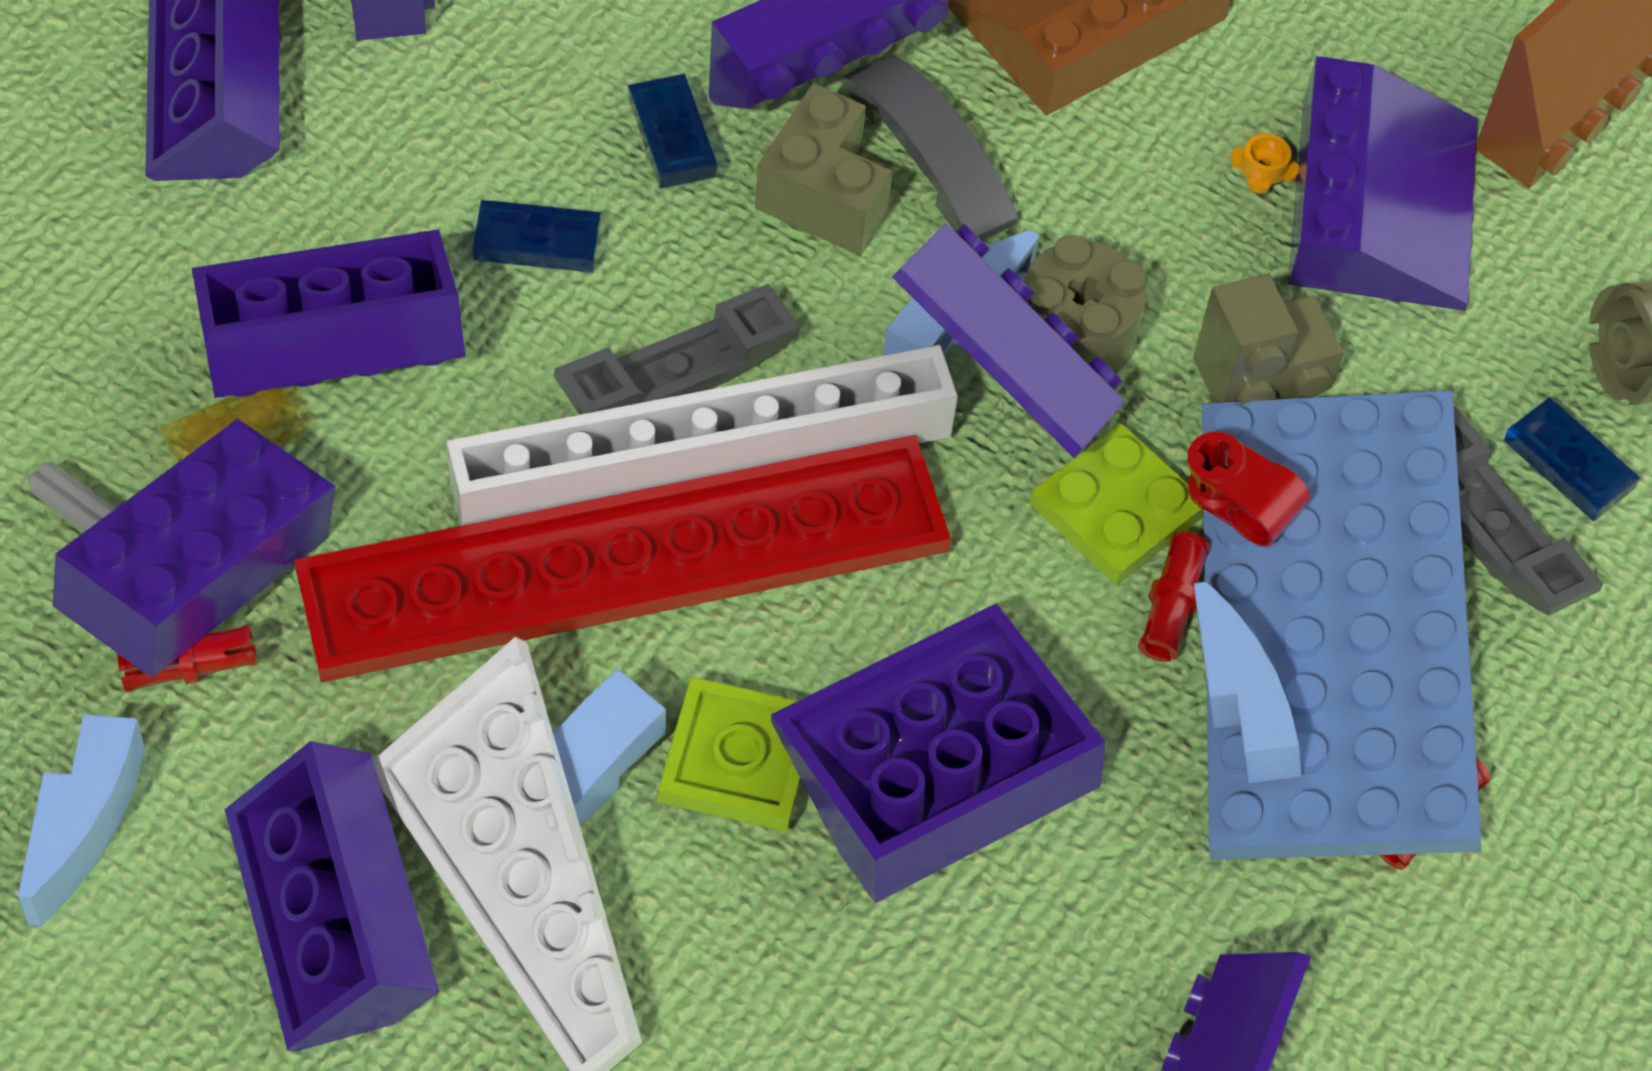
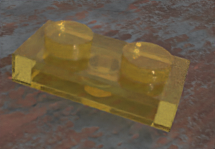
M282 387L261 390L254 395L246 397L231 396L160 427L163 441L176 464L237 418L280 448L305 437L303 423Z

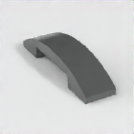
M890 55L843 76L842 85L854 101L866 106L865 115L871 123L874 124L883 120L937 190L935 206L954 231L964 223L981 240H984L1017 224L1018 215L984 150L955 109L921 73L903 60Z
M766 284L716 304L714 319L618 358H616L609 347L555 368L554 378L579 415L710 390L732 380L767 359L798 336L800 327L770 285Z
M1454 406L1462 540L1468 548L1512 593L1548 616L1600 592L1603 583L1566 538L1552 543L1489 468L1487 462L1491 448Z

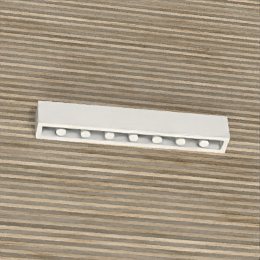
M936 345L447 440L449 483L460 526L911 435H916L918 443L948 438L952 434L958 395L941 346Z

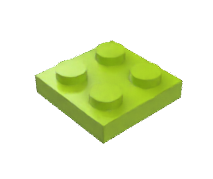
M1119 423L1035 487L1031 492L1029 504L1116 586L1168 546L1173 534L1177 535L1178 532L1187 531L1204 517V510L1199 508L1190 498L1188 484L1122 423Z
M691 676L659 785L658 803L788 832L801 778L771 723V714L797 702V700Z

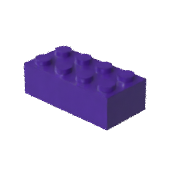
M439 229L191 268L214 398L231 395L246 397L254 395L261 390L292 385L312 386L328 379L353 375L374 376L389 369L414 365L435 366L446 360L466 357L458 292Z
M237 418L55 553L53 607L149 677L153 678L294 566V559L304 558L329 538L336 486Z

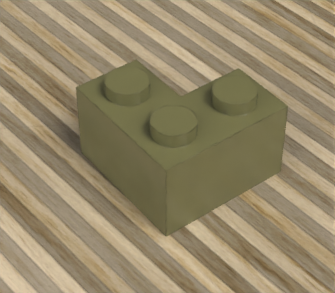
M812 83L758 164L755 209L861 256L888 214L893 172L888 168L858 156L862 148L866 106Z
M1268 273L1212 287L1193 359L1214 403L1240 401L1244 405L1252 401L1289 399L1297 396L1300 398H1311L1323 393L1333 386L1344 352L1316 296L1312 295L1284 303Z

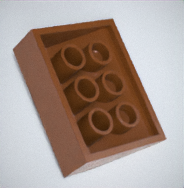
M949 0L948 8L1047 116L1226 19L1230 0Z
M1555 0L1514 38L1478 137L1476 151L1529 189L1547 172L1552 176L1556 175L1572 156L1574 146L1581 140L1590 143L1606 124L1609 117L1608 114L1615 108L1624 111L1638 95L1642 82L1648 77L1652 78V0Z

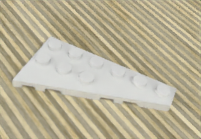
M514 637L373 760L382 791L569 1071H610L641 1045L642 1040L527 642Z

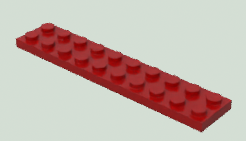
M916 435L294 559L319 679L320 683L505 645L514 637L524 641L947 553L950 549L951 537Z

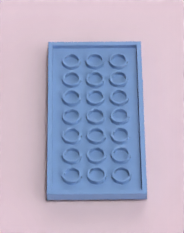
M1453 391L1259 400L1244 405L1240 401L1202 403V434L1212 431L1225 432L1234 436L1238 441L1270 461L1290 469L1305 483L1310 493V499L1275 542L1266 548L1248 541L1233 527L1204 510V539L1211 546L1204 562L1205 582H1208L1235 609L1257 637L1276 670L1291 708L1299 743L1302 777L1248 783L1240 725L1214 729L1206 678L1209 851L1211 860L1481 852Z

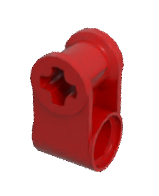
M1212 431L1202 434L1191 443L1188 449L1187 465L1191 472L1188 478V493L1191 500L1199 508L1206 510L1230 525L1241 536L1257 546L1265 548L1271 546L1310 499L1308 488L1294 472L1279 463L1270 461L1230 434Z

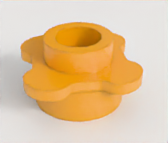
M1260 133L1252 136L1246 142L1245 148L1236 147L1230 155V164L1242 171L1248 180L1247 187L1255 193H1266L1272 185L1281 181L1292 182L1296 180L1300 170L1298 163L1290 160L1291 149L1288 143L1283 138L1271 133Z

